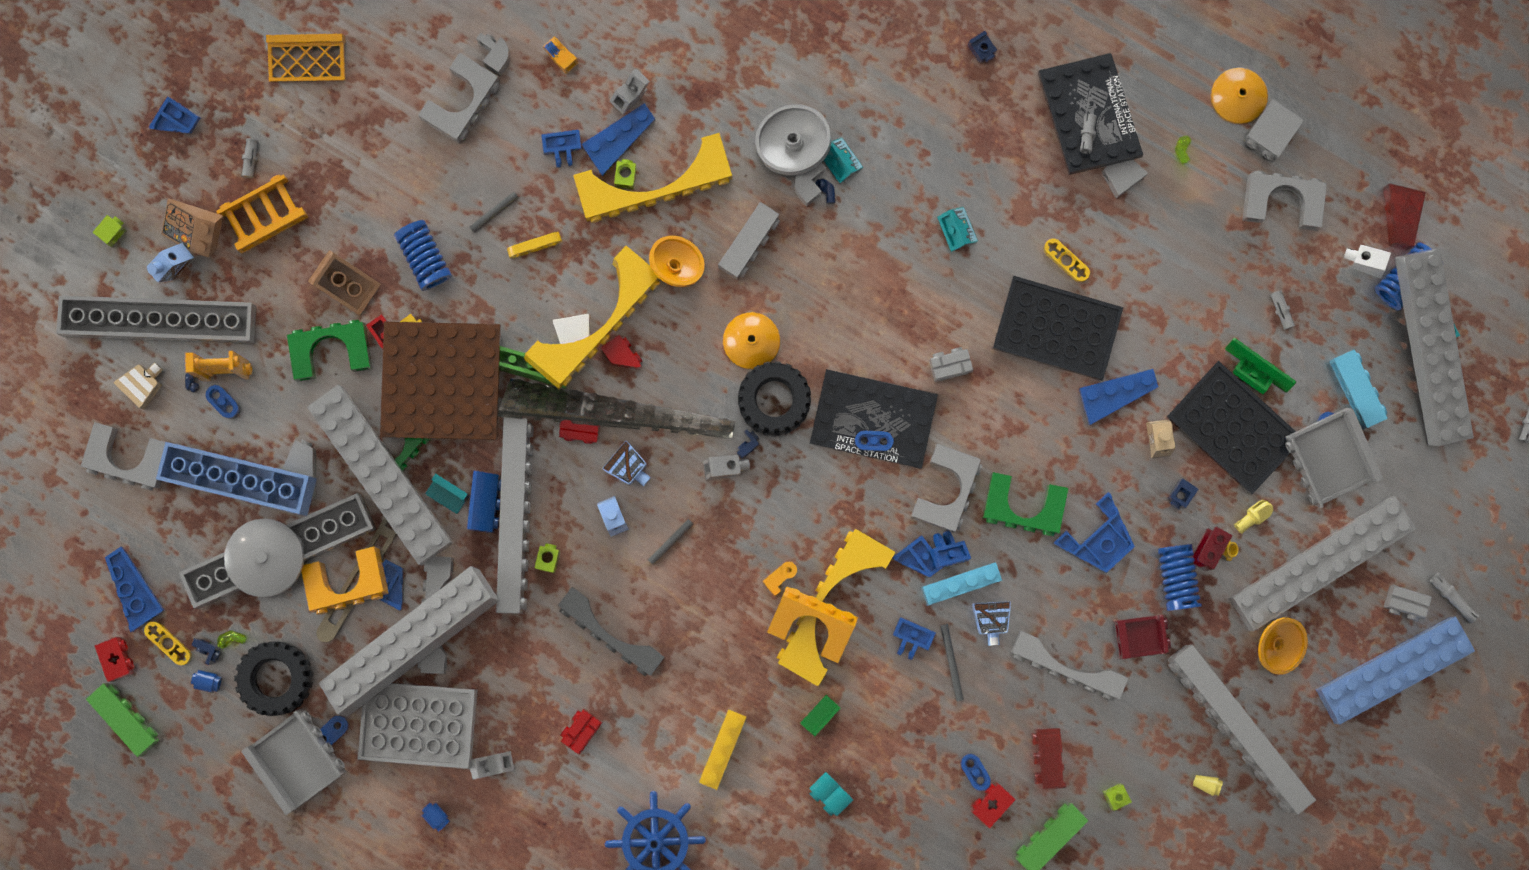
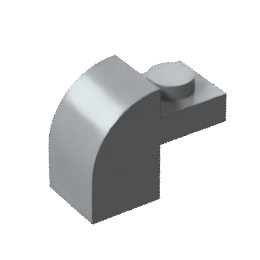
M480 33L476 38L478 44L490 51L483 60L485 67L501 76L510 62L508 46L501 37L495 43L496 39L491 35L487 34L485 36Z
M637 69L633 70L625 84L614 92L609 102L624 114L643 97L648 90L646 87L650 81Z
M820 163L807 174L803 173L796 176L795 192L806 207L821 195L822 191L814 181L826 171L823 163Z
M511 751L471 760L470 772L472 779L514 771Z

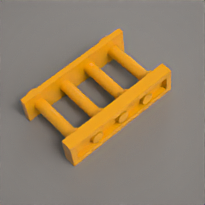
M284 174L272 177L267 184L232 203L226 202L222 204L220 209L216 211L217 214L223 215V217L227 216L239 238L238 242L234 245L241 254L308 218L305 210L302 207H295L284 187V184L289 182ZM276 188L289 210L288 215L283 218L279 217L267 193ZM258 198L262 200L272 219L271 224L266 227L262 226L250 202ZM241 207H244L255 228V233L249 236L245 235L233 213Z
M229 351V358L204 359L193 352L185 353L186 373L203 382H211V376H214V374H236L245 380H250L249 375H252V364L234 351Z

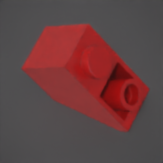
M618 335L601 347V350L613 366L636 370L642 368L640 364L643 362L637 352L633 354L629 349L632 345L626 337L622 338Z

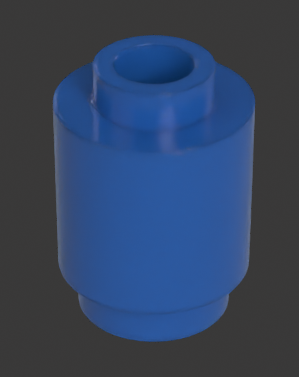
M202 670L194 673L191 679L194 689L210 693L218 692L222 682V677H219L218 674Z
M430 802L422 809L424 813L421 816L438 832L450 822L447 818L448 815L437 803L432 805Z

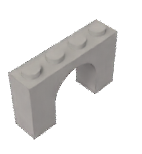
M461 53L458 54L449 69L452 74L472 86L474 97L470 106L461 112H448L428 100L418 115L423 122L458 144L461 140H465L469 133V127L477 122L479 112L482 108L485 109L490 101L488 98L492 93H496L500 86L498 76Z
M1254 171L1247 176L1242 221L1262 223L1266 217L1269 194L1276 189H1287L1293 192L1300 201L1299 228L1318 231L1322 228L1327 183L1321 182V179L1317 178L1303 180L1301 176H1291V178H1288L1280 173L1266 175L1263 171Z
M94 422L80 467L87 468L86 472L97 475L98 472L105 473L104 477L116 480V477L122 478L123 483L133 486L135 482L142 484L141 488L152 491L153 487L159 489L162 481L157 480L156 476L165 442L150 438L141 463L133 469L121 470L114 464L111 456L118 429Z
M937 444L930 464L947 469L956 475L960 483L959 496L949 505H937L917 498L911 518L953 533L956 529L960 530L963 519L960 518L963 511H967L970 502L967 500L969 493H973L976 485L973 480L975 475L979 476L982 465L979 464L981 459Z

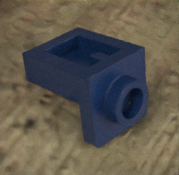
M747 429L744 431L750 442L745 441L738 447L737 455L740 459L747 457L759 446V437L753 430L751 432Z
M194 638L191 646L196 647L197 652L205 655L209 652L205 664L213 665L214 662L216 663L221 653L219 652L220 646L200 638Z

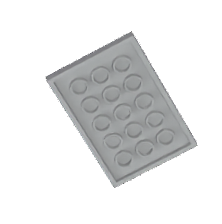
M391 683L362 705L358 760L471 769L477 690Z

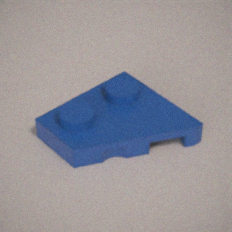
M167 96L149 128L191 134L201 117Z
M922 535L892 557L894 561L928 578L942 569L936 568L930 553L932 548Z
M385 559L383 568L389 594L383 595V598L379 600L401 611L403 604L404 568Z

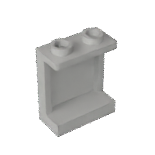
M1272 99L1244 140L1250 148L1258 149L1265 158L1275 161L1304 120Z

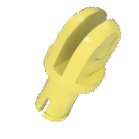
M1266 500L1257 502L1247 510V515L1234 524L1235 528L1239 533L1243 534L1254 524L1260 525L1273 513L1272 504Z

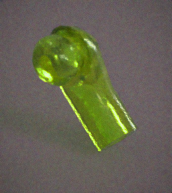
M1187 135L1180 137L1175 146V153L1182 165L1191 160L1186 152L1188 145L1191 144V138Z
M229 630L218 636L217 645L220 648H226L228 643L232 641L244 644L247 635Z

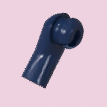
M824 178L817 179L815 184L826 194V204L836 203L834 185Z
M186 373L185 388L193 393L197 392L199 384L195 382V377Z

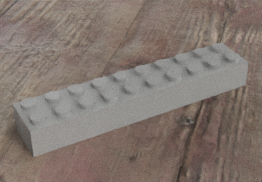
M1430 249L1395 257L1428 445L1441 446L1472 439L1474 436L1441 250Z
M59 296L56 334L62 337L254 344L256 305L250 302Z
M338 384L307 406L418 565H424L453 544L444 528L341 385Z
M504 418L497 576V597L500 601L496 603V613L523 614V610H527V598H524V591L528 589V579L525 578V571H528L529 561L525 559L526 552H529V541L526 539V533H530V521L527 520V514L531 512V502L528 501V494H531L532 489L528 476L532 475V464L529 462V456H533V445L530 443V437H533L534 426L526 418Z
M359 493L287 524L301 541L304 551V562L377 530L364 499ZM225 552L179 572L193 608L200 609L240 591L227 574L224 562Z
M1395 496L1389 497L1236 593L1229 600L1248 630L1255 631L1412 532L1416 527Z
M470 566L319 682V685L336 713L348 717L500 600L482 572Z
M1184 645L1167 659L1170 662L1168 664L1169 668L1175 674L1178 673L1182 679L1180 681L1185 688H1190L1194 694L1192 696L1198 704L1202 703L1205 706L1207 716L1211 720H1216L1219 724L1217 725L1219 731L1223 735H1228L1231 739L1229 741L1231 746L1243 754L1241 757L1243 761L1255 769L1254 775L1260 781L1263 780L1267 784L1266 790L1271 796L1278 798L1280 801L1278 805L1284 812L1288 811L1298 815L1316 801L1193 645Z

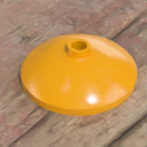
M1233 68L1225 71L1217 78L1211 90V102L1217 114L1224 120L1234 124H1246L1258 118L1264 111L1268 101L1267 87L1262 78L1255 72L1245 68ZM1239 90H1243L1245 95H1240Z
M679 236L662 237L653 244L649 253V263L653 272L659 279L671 286H691L701 278L704 272V258L700 250L685 238Z
M748 312L738 315L727 325L723 336V346L726 355L734 364L744 369H754L757 365L761 366L765 362H771L776 357L780 347V335L776 325L767 316ZM754 336L755 341L749 342L748 337Z
M1289 617L1279 618L1267 626L1258 646L1260 662L1267 671L1282 675L1293 671L1299 666L1308 646V637L1304 626L1299 621Z

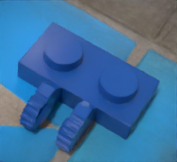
M579 130L541 134L544 155L555 153L556 166L561 167L562 162L559 153L567 152L568 166H573L571 151L582 150Z
M949 530L943 533V538L940 533L933 535L934 544L937 548H933L930 553L937 569L971 559L965 541L955 543Z
M900 617L893 632V636L902 639L897 654L901 655L904 652L907 642L914 645L908 654V659L912 660L918 646L929 650L936 632Z

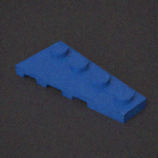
M644 103L581 144L602 177L619 160L622 154L632 146L635 140L655 121V118Z
M1154 369L1079 388L1089 425L1158 388Z
M119 547L105 557L112 580L117 589L118 598H120L130 632H134L165 611L123 547Z

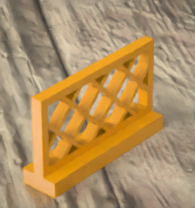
M344 34L266 35L269 82L345 80ZM333 46H340V54L336 59L327 53ZM273 47H280L285 52L279 60L273 56ZM294 47H300L304 51L297 60L290 54ZM313 47H319L323 51L316 60L308 53ZM306 54L314 61L307 69L299 63ZM325 54L333 61L326 69L318 62ZM287 55L295 61L288 70L280 63ZM279 64L286 72L281 77H274L273 70ZM297 64L305 71L300 77H295L290 72ZM315 64L323 70L318 77H314L309 72ZM334 64H337L340 67L341 76H332L328 70Z

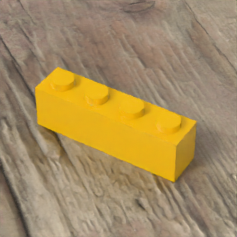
M728 709L699 783L717 790L746 716Z

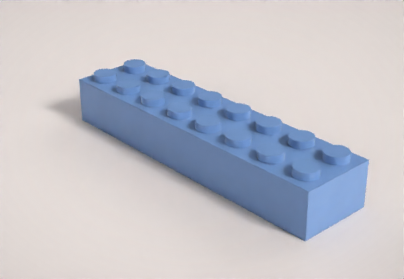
M165 442L156 476L157 480L305 516L308 515L317 480L314 477Z
M1449 617L1317 688L1316 692L1334 724H1342L1475 652L1457 617Z

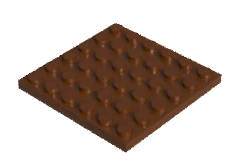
M384 321L380 437L497 440L501 325Z

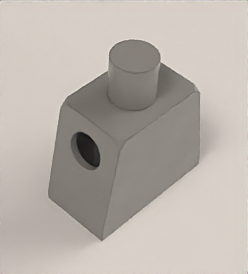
M1134 160L1109 165L1102 171V175L1116 199L1148 174Z
M738 455L709 457L703 461L706 480L735 477L741 474V471L750 470L749 459H739Z

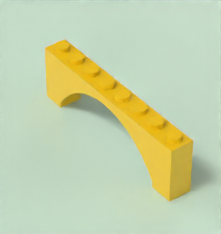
M720 133L702 137L700 150L689 169L673 183L657 190L648 192L621 190L601 181L593 175L592 170L573 175L587 222H599L605 216L610 218L616 217L622 211L633 212L643 205L650 207L656 205L657 201L660 200L667 202L675 199L677 195L688 196L698 189L705 191L712 188L711 186L715 184L722 186L730 183L729 180H732V173Z
M625 246L613 259L612 265L616 268L618 276L619 297L616 308L605 325L592 335L571 343L544 344L537 340L525 353L524 360L558 389L563 385L566 387L573 379L571 376L575 371L579 373L583 369L587 358L592 359L598 352V346L600 344L605 345L611 337L609 336L613 330L615 332L618 331L623 325L621 321L625 317L629 318L636 310L634 307L638 303L641 305L648 297L646 294L650 290L654 291L660 284L659 278L655 275L651 266L628 246Z
M857 529L853 532L849 531L844 539L847 544L844 549L839 548L835 558L837 561L834 566L829 565L825 572L827 578L825 582L820 581L815 590L818 594L815 598L822 602L828 592L838 582L853 573L877 567L886 569L895 551ZM809 615L801 616L796 623L799 626L796 632L791 631L786 640L789 642L787 648H782L776 658L779 659L778 664L812 684L819 686L828 669L823 667L816 647V617Z

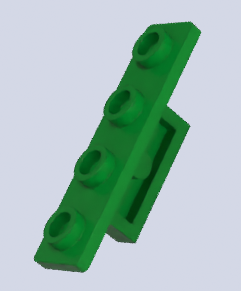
M1233 338L1225 347L1226 351L1239 359L1232 373L1264 395L1271 383L1285 393L1296 384V381L1289 375L1282 372L1236 338Z

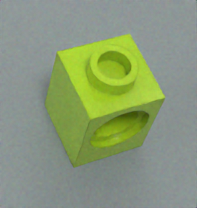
M622 159V162L617 161L614 181L616 188L634 190L637 166L632 160ZM623 170L631 172L630 176L626 178L620 174Z
M106 215L92 233L107 245L113 247L126 232V229L122 227L124 223L116 216L111 218Z
M545 543V547L540 546L535 569L555 573L560 551L556 550V545ZM547 552L553 555V560L550 563L543 561V555Z
M1119 783L1102 792L1111 810L1115 811L1132 802L1123 784Z

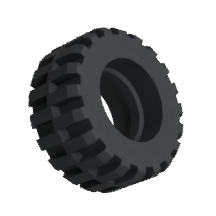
M775 361V363L765 362L761 366L757 365L751 372L746 374L740 385L738 406L741 416H743L747 425H750L754 431L763 433V435H774L775 437L789 434L794 429L796 430L800 427L809 412L811 390L807 384L808 381L801 375L798 369H794L792 365L787 363L782 364ZM771 381L785 384L790 389L793 397L791 408L784 415L778 417L764 414L759 409L756 401L759 389Z
M264 642L250 648L249 652L241 657L242 661L236 667L238 671L237 676H234V681H237L236 693L240 694L241 697L239 699L241 702L246 703L247 708L251 711L254 710L257 714L267 716L284 715L300 707L304 703V699L308 698L310 694L309 689L313 685V682H311L313 670H310L309 666L311 664L309 660H306L305 654L302 651L284 642ZM272 660L281 661L286 664L291 673L290 687L286 693L279 697L264 695L257 684V674L260 667Z

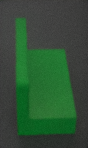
M825 695L800 724L815 737L841 708Z

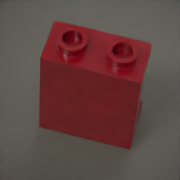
M1217 526L1214 527L1213 531L1207 528L1194 551V555L1191 556L1195 559L1194 563L1191 564L1204 571L1214 570L1233 535Z
M1163 615L1114 621L1120 659L1169 653L1168 649H1171L1170 638L1166 637L1168 622Z

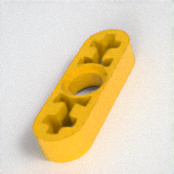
M553 232L507 248L510 259L557 245L562 242L559 232Z
M1049 239L1044 244V253L1073 280L1081 283L1088 279L1090 275L1089 268L1059 240ZM1048 244H1056L1055 249L1058 252H1060L1061 249L1064 251L1063 253H1061L1058 259L1055 257L1058 253H1056L1054 250L1050 252L1048 250L1050 248ZM1065 255L1072 259V263L1069 266L1064 265L1061 261ZM1075 262L1078 264L1075 268L1079 271L1083 269L1085 277H1077L1078 272L1075 269L1072 272L1069 270L1074 266Z
M149 622L145 626L144 633L146 637L177 665H187L192 659L191 651L161 623ZM151 626H157L158 628L156 631L163 636L160 638L157 634L151 635ZM166 638L173 640V646L170 649H166L163 646V641ZM174 650H177L180 653L185 652L186 660L179 661L178 659L180 658V656L176 652H174L172 655L171 652H173Z

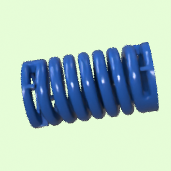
M425 220L410 223L394 233V237L397 243L400 244V249L403 251L410 269L413 270V275L416 277L421 291L437 287L452 277L449 268L445 267L446 262L441 261L443 256L439 254V248H435L437 244L432 241L433 236L428 235L430 230Z
M1418 242L1408 254L1430 250L1431 248ZM1395 265V268L1385 276V279H1382L1375 286V291L1387 305L1393 309L1401 310L1403 302Z
M1192 544L1158 549V554L1163 555L1159 559V562L1163 564L1160 566V569L1165 571L1161 576L1167 578L1163 580V585L1166 586L1164 587V592L1168 593L1165 595V599L1170 600L1166 603L1167 611L1202 606L1201 603L1196 601L1200 600V595L1193 594L1199 591V587L1195 586L1198 584V580L1192 579L1197 577V573L1190 572L1196 569V566L1191 564L1195 561L1194 557H1189L1194 555Z

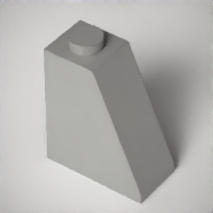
M303 439L301 443L295 441L282 470L316 478V449L311 448L312 443ZM316 484L312 499H315L316 497Z

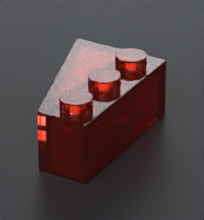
M1388 183L1383 187V194L1385 193L1389 246L1408 251L1415 245L1426 192Z
M1060 728L1034 729L1035 733H1032L1031 738L1032 745L1036 747V753H1033V764H1037V772H1034L1035 784H1038V787L1041 789L1067 788L1066 782H1063V771L1065 769L1064 764H1062L1063 751Z

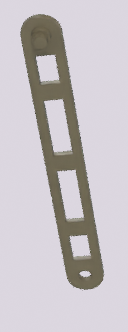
M385 517L366 547H373L381 534L388 539L380 551L381 558H383L397 535L394 529L391 530L386 527L388 521ZM358 562L339 594L346 593L359 571ZM353 603L346 605L345 609H341L344 612L336 625L329 622L335 608L328 610L316 632L317 638L320 641L328 643L335 638L352 610Z

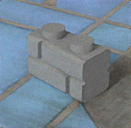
M962 347L952 349L951 353L944 355V352L935 353L933 358L929 360L935 382L973 372L969 352L967 349L963 350Z
M1391 585L1388 589L1384 608L1389 609L1388 613L1398 616L1403 613L1408 615L1407 619L1419 621V619H1425L1427 616L1431 596Z

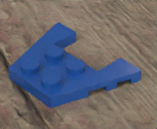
M1109 492L1095 504L1107 516L1108 520L1089 538L1079 545L1065 531L1053 542L1056 546L1105 573L1135 547Z

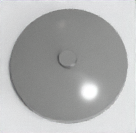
M787 105L772 111L761 122L755 137L756 149L761 161L770 170L783 175H799L816 168L826 158L831 147V131L826 119L817 110L805 105Z
M256 519L239 527L230 537L224 554L225 568L230 580L241 591L258 597L275 596L289 589L300 576L304 563V551L300 539L290 527L272 519Z

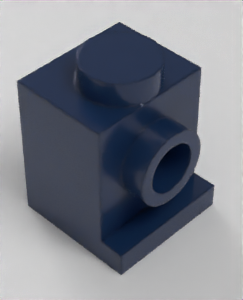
M986 31L969 40L968 47L980 64L984 61L988 63L996 57L997 49L987 36ZM981 45H985L987 49L983 50Z
M1182 478L1168 496V499L1171 500L1169 504L1178 510L1180 507L1185 509L1199 489ZM1179 492L1183 493V499L1178 498Z

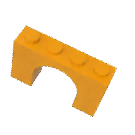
M373 546L355 551L360 576L357 585L345 594H336L331 589L324 563L317 561L303 565L301 572L309 611L322 615L328 613L329 609L341 610L345 609L348 604L360 605L365 603L367 599L379 600L383 598V595L389 594L380 549Z
M786 587L767 633L785 640L795 619L806 615L817 617L828 629V638L820 656L839 663L858 617L850 612L837 609L832 604L821 602L813 596L805 595L795 588Z

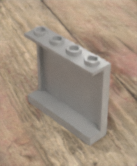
M1345 408L1285 437L1287 440L1285 443L1286 448L1294 456V466L1301 472V482L1309 490L1310 494L1308 497L1312 505L1322 508L1324 507L1323 504L1368 482H1377L1383 479L1355 412L1351 408Z
M303 709L296 710L293 715L241 751L285 815L299 808L347 772L344 769L343 761L339 758L337 759L333 753V747L323 739L321 730L314 726L310 714Z

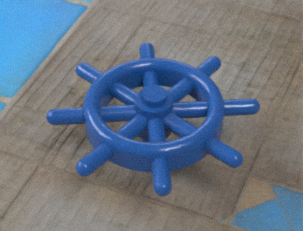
M651 791L650 809L632 816L624 807L620 806L617 808V812L628 824L623 832L622 840H607L605 847L623 849L624 856L630 864L625 870H675L676 868L679 870H691L683 863L688 845L704 844L706 838L704 836L688 837L686 827L681 819L691 809L689 803L684 804L676 814H673L670 811L658 808L657 792ZM658 817L669 821L660 832ZM646 818L651 819V832L640 823ZM676 827L680 837L665 838ZM635 828L646 839H630L633 829ZM680 845V850L677 856L674 855L666 846ZM631 847H645L635 858ZM652 852V867L643 865L642 862ZM660 852L670 861L669 864L660 867Z

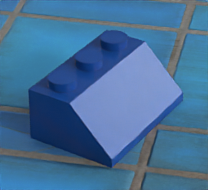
M473 471L467 523L468 530L494 533L495 529H498L499 518H496L497 510H500L501 499L498 498L499 491H501L500 475Z

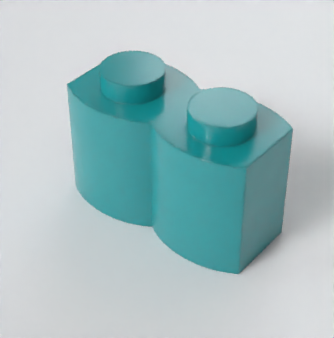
M827 772L809 788L812 791L810 795L817 802L821 800L825 804L823 808L830 816L833 814L838 816L853 801V798Z

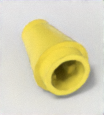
M1196 775L1193 786L1212 796H1219L1223 781L1217 777Z

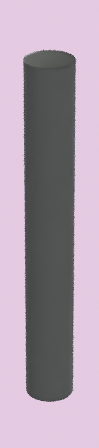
M512 192L469 226L473 232L477 231L518 198L517 194Z
M688 519L648 561L654 565L683 536L693 523Z

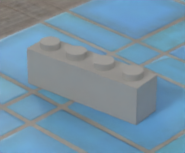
M760 202L719 262L718 268L736 280L740 276L743 278L749 269L746 266L750 260L754 262L759 254L757 250L760 245L764 246L770 238L768 236L771 229L775 230L779 225V214Z

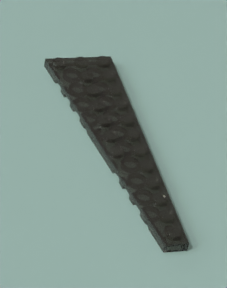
M510 378L498 410V417L522 419L523 416L534 417V420L542 421V418H552L553 422L570 420L573 424L640 430V427H649L651 431H659L660 428L669 429L670 433L687 431L691 435L724 438L733 437L736 422L726 418H716L690 411H680L654 406L653 404L638 403L632 400H622L596 393H586L574 389H558L556 386Z

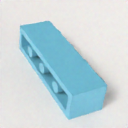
M1354 349L1330 360L1329 362L1351 408L1355 412L1362 430L1388 419L1386 416L1388 414L1387 410L1378 399L1379 393L1370 383V374L1367 370H1364L1361 364L1362 358L1360 354L1356 353Z
M995 562L923 586L921 589L928 606L1002 581Z

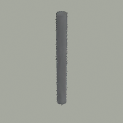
M948 624L940 625L954 693L956 701H961L964 698Z

